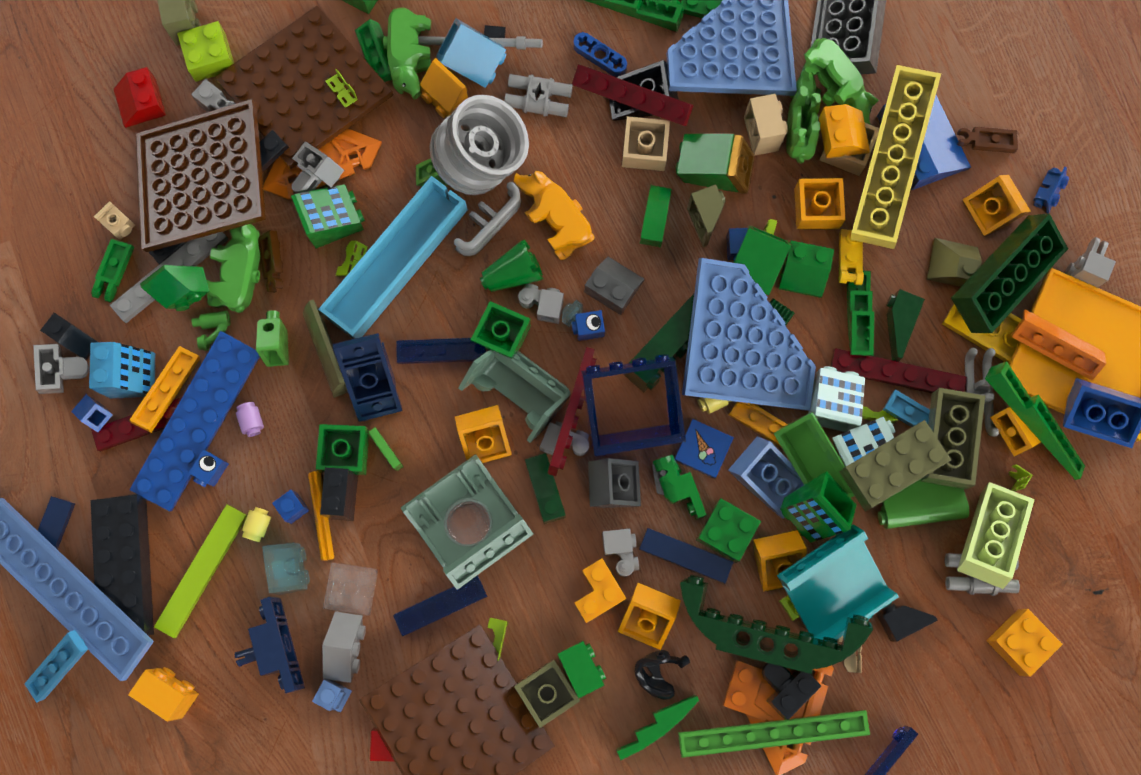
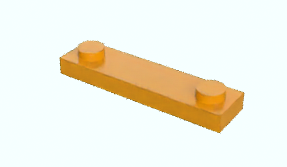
M179 346L130 418V422L152 433L199 362V355Z

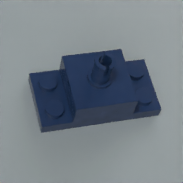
M379 333L333 344V350L359 422L402 411L395 377L384 343H381Z
M267 597L261 599L262 606H259V611L262 619H266V623L248 629L253 647L235 652V658L245 656L243 659L236 660L238 667H241L242 665L257 661L260 676L280 672L278 682L280 688L285 690V693L304 689L305 685L281 598Z

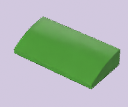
M813 412L789 423L774 433L804 485L827 471L850 498L855 496L839 472L846 466Z

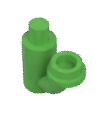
M228 311L200 314L199 318L192 319L193 327L201 326L202 329L216 328L208 337L206 334L197 337L199 350L208 351L209 345L214 343L219 332H226L227 327L231 323Z

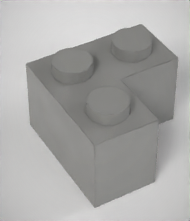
M335 611L322 645L323 679L351 683L354 673H358L360 667V659H357L360 651L359 641L364 640L366 626L363 625V615Z

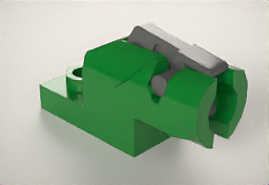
M673 455L653 461L652 471L657 494L664 495L670 504L688 499L689 503H686L690 516H694L696 520L704 518L707 514L691 472L680 475L682 471Z

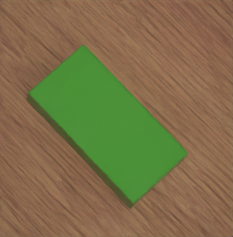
M376 427L370 430L368 434L395 471L403 468L404 466Z

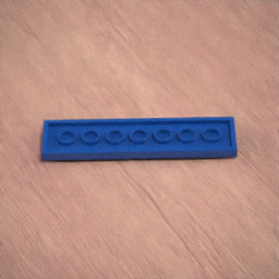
M222 331L219 332L129 489L130 491L141 495L143 498L169 512L173 511L192 477L189 471L203 449L207 451L260 358L256 349Z

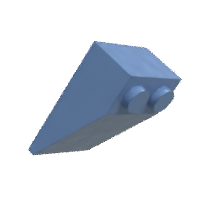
M758 436L728 469L743 486L782 519L784 516L780 508L783 499L804 486L791 462L771 441Z

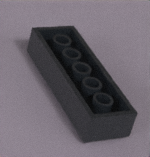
M135 494L90 500L94 585L147 635H154L147 499Z

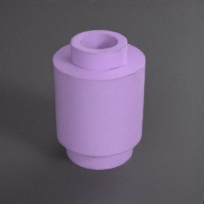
M247 402L237 406L236 416L241 433L247 434L248 437L259 435L264 425L258 407L255 406L254 402Z

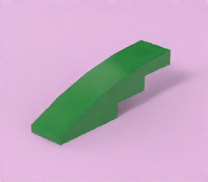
M863 271L864 279L862 285H854V282H847V319L850 355L874 356L873 291H870L871 271Z
M690 696L653 712L652 714L656 722L635 730L637 740L616 749L620 760L643 750L664 736L699 701L698 696Z

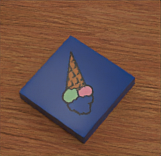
M692 419L677 452L675 461L716 479L734 437Z

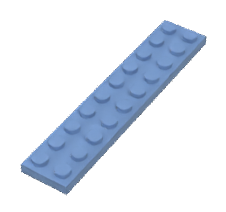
M0 498V564L69 632L76 630L84 640L88 650L120 681L127 680L154 641L4 498Z

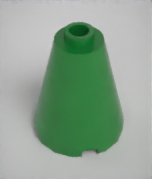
M525 239L517 243L482 272L483 277L480 278V281L485 290L489 288L493 292L544 279L535 255L531 251L528 252V249L531 247Z

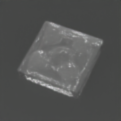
M331 562L323 609L370 616L378 569Z

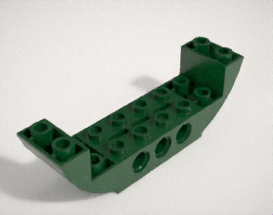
M690 575V577L685 578L680 583L682 598L688 614L703 635L716 644V650L812 674L813 669L834 665L854 654L873 631L872 623L868 621L867 617L853 614V618L847 617L842 645L837 643V639L823 637V640L814 638L813 633L800 631L797 634L790 632L789 627L776 625V628L768 627L765 621L753 619V622L744 621V617L741 615L730 614V616L720 615V610L707 608L704 611L703 607L708 583L703 582L704 578ZM739 632H747L750 636V639H741L739 636ZM768 637L773 640L774 644L767 646L762 642V639ZM789 643L795 644L798 649L794 652H790L786 649L785 646Z

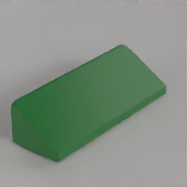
M369 19L355 29L366 62L384 82L392 80L388 65L387 49H384L383 44L384 34L380 24Z

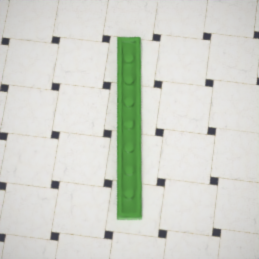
M860 710L678 732L681 758L866 736L870 735L867 711Z

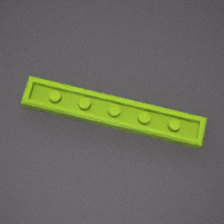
M226 504L154 628L172 638H177L247 517L245 513Z

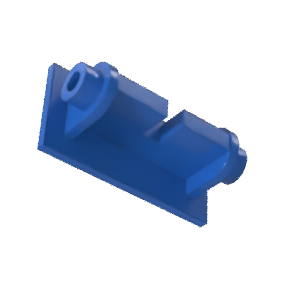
M1054 167L1048 170L1042 186L1049 188H1039L1033 199L1034 206L1038 208L1045 206L1047 214H1049L1052 206H1057L1060 199L1059 192L1061 189L1066 188L1069 177L1066 176L1067 167H1064L1062 172Z

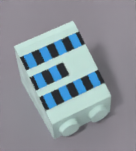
M825 366L820 368L816 372L811 409L808 414L813 412L821 427L847 432L861 426L865 378L852 371L842 373L838 372L834 367Z
M881 417L835 436L832 439L845 466H848L894 438L893 433L896 431L890 420L886 421L884 417Z

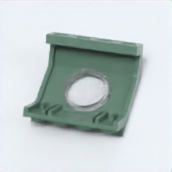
M476 454L401 507L403 513L419 532L443 567L444 573L457 590L533 535L524 519L512 506Z

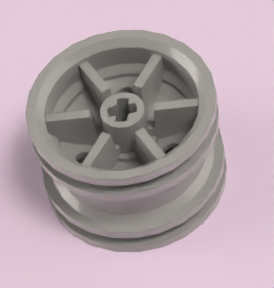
M475 95L465 99L435 129L430 141V157L438 175L453 189L470 195L485 194L493 190L524 163L529 149L528 133L519 114L503 100L489 95Z

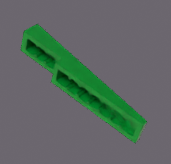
M585 0L675 32L678 31L684 16L683 5L664 0Z
M1007 361L991 367L985 377L986 381L1075 480L1081 479L1085 465L1039 395L1029 396Z

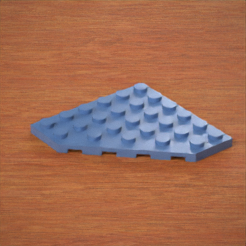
M723 0L716 9H712L703 17L699 24L695 27L693 26L676 44L669 47L666 53L670 91L776 94L795 96L797 92L788 0Z
M699 258L682 395L810 411L816 366L811 359H808L802 350L803 347L794 334H791L787 329L780 314L768 302V297L759 284L754 282L745 264Z

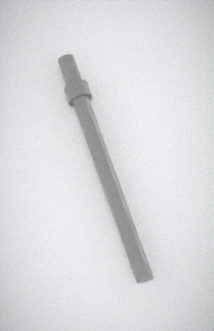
M418 36L419 45H442L445 37ZM526 36L490 38L503 47H516V49L526 50V47H543L542 39H526Z

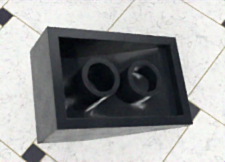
M664 60L617 77L678 99L677 91L669 90L667 63ZM609 99L613 121L625 120L627 117L654 116L653 114Z

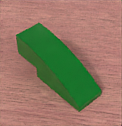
M650 186L639 244L661 248L671 188Z

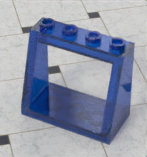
M663 354L655 356L654 360L646 361V358L633 359L632 363L623 364L621 361L609 363V367L600 368V365H592L586 367V370L581 371L590 442L595 456L686 442L676 361L673 357ZM664 368L669 424L599 435L592 379Z

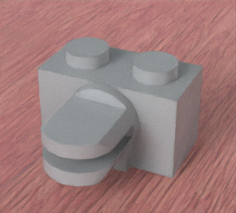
M305 141L292 158L298 163L297 166L302 172L291 186L296 193L315 190L321 182L332 187L339 180L344 169L330 157Z
M1094 237L1090 241L1085 254H1082L1076 262H1071L1065 274L1097 288L1106 283L1116 261L1104 256L1109 243L1104 240L1100 243V238Z
M58 344L33 345L36 391L39 394L64 393L63 380L81 379L88 375L89 365L84 358H63L62 349Z

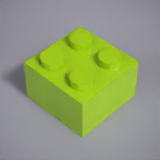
M219 21L177 33L187 69L195 82L217 76L234 64L226 34Z

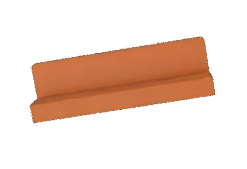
M1027 310L1023 311V319L1012 332V338L1092 381L1106 365L1105 353Z

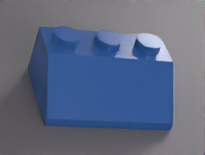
M1076 378L1067 398L1063 427L1132 448L1141 430V398Z

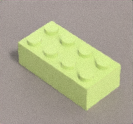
M989 482L980 494L957 571L1004 589L1013 579L1035 499Z

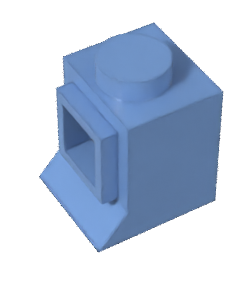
M325 679L312 702L328 711L336 710L341 712L352 691L333 680Z

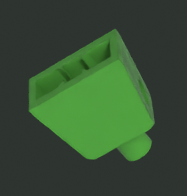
M275 310L267 311L266 319H260L257 322L256 351L267 367L289 365L288 332L280 319L279 312Z

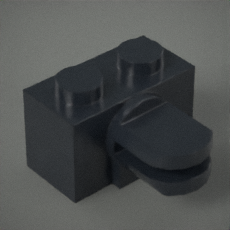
M766 663L762 668L763 678L775 690L766 701L786 720H789L821 687L810 673L796 670L791 674L786 667Z

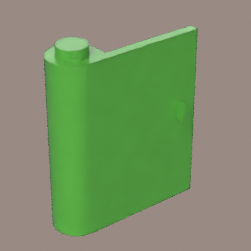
M921 479L884 500L881 511L878 512L879 524L883 525L885 529L966 519L969 517V505L964 489L921 482Z

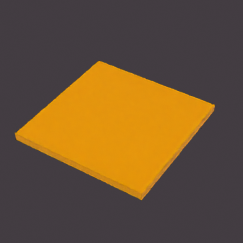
M1051 268L1044 276L1030 312L1105 353L1106 365L1092 381L1018 341L1009 365L1029 396L1039 395L1047 407L1065 414L1068 395L1075 379L1078 378L1141 398V306Z

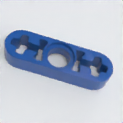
M582 32L574 37V50L579 55L614 77L625 74L627 70V60L625 57L588 33ZM584 41H587V46H579V42L583 43ZM601 50L606 53V56L603 59H598L594 54L596 51ZM618 63H621V68H614V64L617 65Z

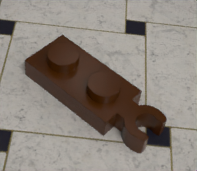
M974 127L972 132L967 128H961L957 132V135L965 137V139H960L957 142V145L961 147L972 144V150L1015 153L1018 150L1017 130Z
M269 230L259 237L258 243L263 278L267 279V291L276 293L277 289L283 288V281L280 278V274L283 273V262L280 255V242L277 231Z

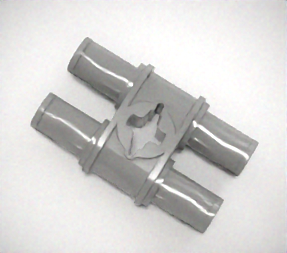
M533 74L529 75V77L509 75L508 87L524 89L527 92L525 96L505 94L504 102L512 108L522 109V112L526 114L527 112L543 115V117L551 114L567 118L569 104L552 102L550 96L558 95L571 98L572 84L554 82L553 78L535 77ZM539 91H541V94H540L538 100H536V97H537V95L539 94Z
M947 553L945 555V566L958 568L962 554ZM1019 560L1017 561L1015 570H1017L1019 567ZM969 575L967 577H946L945 581L947 590L967 591L970 595L979 593L995 596L998 593H1019L1020 590L1019 580L1014 579L1004 589Z

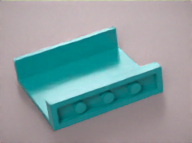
M852 524L850 530L836 535L777 575L807 631L813 633L814 638L823 640V637L839 639L844 635L847 617L853 618V614L867 617L869 620L875 613L888 607L894 600L899 598L896 592L887 587L864 543L868 539L865 531Z

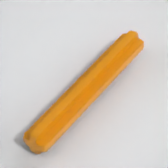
M314 471L308 474L319 550L321 560L328 561L334 559L329 520L327 517L320 515L323 491L322 474Z

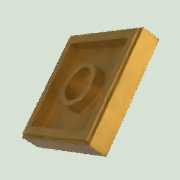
M734 135L727 176L740 194H747L755 154L742 135Z

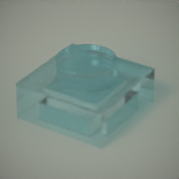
M575 300L573 304L568 303L562 310V322L569 327L571 322L575 320V314H580L583 311V304L578 300Z

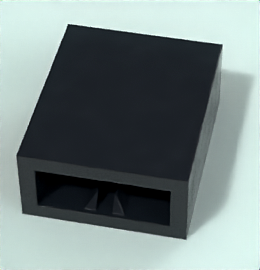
M325 467L320 515L331 520L354 521L358 476L349 469Z

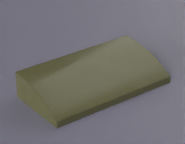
M313 299L304 307L303 317L332 395L335 398L348 393L324 319Z

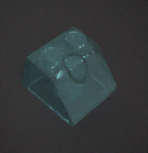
M286 543L262 546L269 594L283 595L308 590L307 584L310 583L308 570L304 569L303 561H306V552L304 547H301V544Z

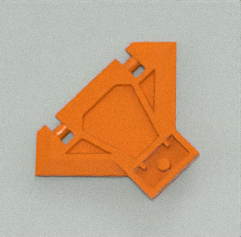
M346 129L320 148L319 151L330 157L344 169L339 178L340 180L356 174L354 167L362 165L364 170L371 168L382 141L354 130ZM354 154L358 155V157L349 159V156H352ZM279 157L275 160L264 182L263 190L288 200L292 199L291 195H294L291 185L293 182L290 183L289 180L298 177L302 170L298 166L290 169L282 158ZM321 182V183H319V185L316 187V189H317V188H320V187H322V186H325V185H327V184H325L324 182Z
M737 660L722 706L746 714L750 724L785 720L766 701L775 690L763 678L762 668H757ZM832 665L813 669L815 671L814 679L821 687L790 719L820 715L828 690V686L822 684L824 674L832 676L834 670ZM786 668L791 674H793L796 671L794 669ZM803 743L793 744L792 749L788 748L787 745L763 748L775 775H782L804 764L808 756L801 752Z

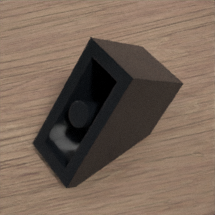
M56 313L52 314L40 330L85 360L90 356V344L98 343V341Z
M895 604L883 608V613L877 616L892 642H897L938 621L934 615L904 605L896 606Z

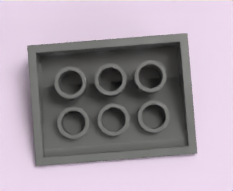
M817 0L811 46L819 38L832 40L850 59L861 75L877 73L886 0Z

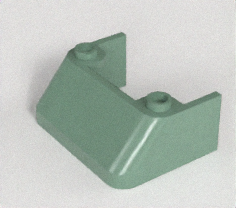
M492 350L487 351L473 361L458 387L461 391L470 384H473L480 391H490L495 388L526 411L528 415L525 421L528 427L533 430L527 439L530 443L545 430L571 394L565 385L519 351L512 359Z

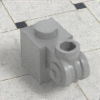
M206 79L191 94L197 104L206 112L235 104L232 100H227L222 91Z
M526 284L525 288L518 295L520 305L525 309H529L536 304L538 305L537 320L559 324L564 293L555 288L538 290V286Z
M557 421L555 424L549 423L540 445V451L553 456L563 423ZM577 430L576 433L570 431L569 435L573 436L571 446L573 447L574 454L577 456L585 455L589 449V434Z
M630 529L603 531L604 555H618L621 558L615 568L617 574L626 577L632 572L638 571V556L633 557V548L637 547L635 534H631Z

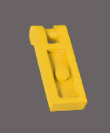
M841 229L839 233V283L854 282V285H862L864 279L863 242L851 240L852 230Z

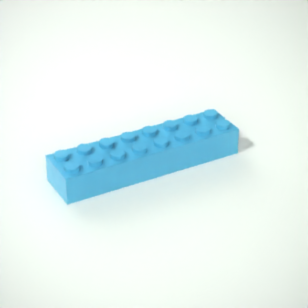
M431 176L318 309L321 314L352 339L362 337L468 211L466 201L453 191L449 190L448 192L445 185Z

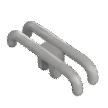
M507 183V193L511 199L498 213L482 201L478 204L480 210L491 219L489 222L480 217L476 212L471 211L469 214L470 218L483 229L469 242L456 238L454 245L458 253L464 256L476 255L518 211L521 205L519 188L515 183Z
M971 348L965 356V376H967L965 390L967 393L985 395V429L989 436L995 437L999 434V429L994 426L990 418L994 415L993 387L986 381L985 377L992 367V358L996 351L993 348H989L984 353L982 361L983 380L975 383L974 359L978 350Z

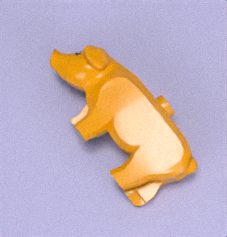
M535 171L529 175L515 174L514 183L523 193L533 197L535 201L532 207L524 212L525 215L534 224L546 219L551 229L557 233L554 237L547 239V241L556 250L554 253L560 260L567 259L575 249L583 247L594 240L595 237L592 234L590 224L580 212L583 209L576 199L572 201L567 193L559 185L551 181L543 172Z

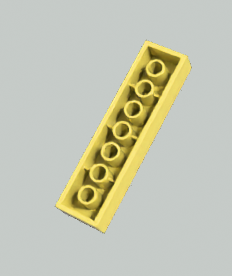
M900 65L896 66L852 229L851 240L895 249L941 73Z

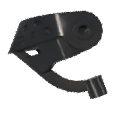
M666 650L651 652L636 662L635 676L646 692L654 697L667 700L674 697L675 690L673 685L666 682L661 676L659 664L674 663L683 668L690 663V659L686 655L679 658L670 656ZM643 667H647L652 676H649Z

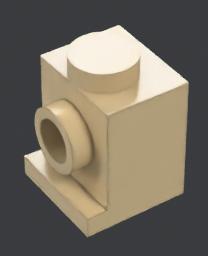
M110 201L94 216L119 240L128 236L135 226Z

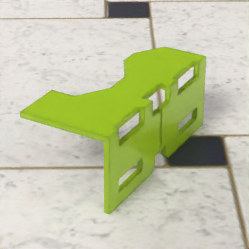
M335 69L337 74L325 82L334 93L338 92L337 98L346 108L358 99L350 84H347L340 72ZM343 97H344V98L346 99V101H347L346 104H345V102L342 100Z
M350 241L346 247V259L342 266H338L335 276H347L349 274V266L352 265L351 271L366 254L368 246L358 241Z
M863 406L862 419L872 421L884 417L886 421L890 420L893 424L898 421L894 419V416L883 410L873 412L868 407Z
M1015 464L1012 467L1017 472H1008L1009 476L1017 480L1011 489L1012 491L1024 489L1033 476Z
M490 618L488 628L493 629L495 634L492 644L499 654L497 660L499 661L508 621Z

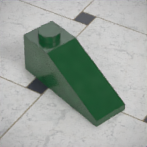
M901 289L894 295L891 294L886 304L889 307L886 315L891 358L897 362L903 358L925 300Z
M544 453L525 459L544 524L566 518L554 476L548 474L550 463L547 454Z

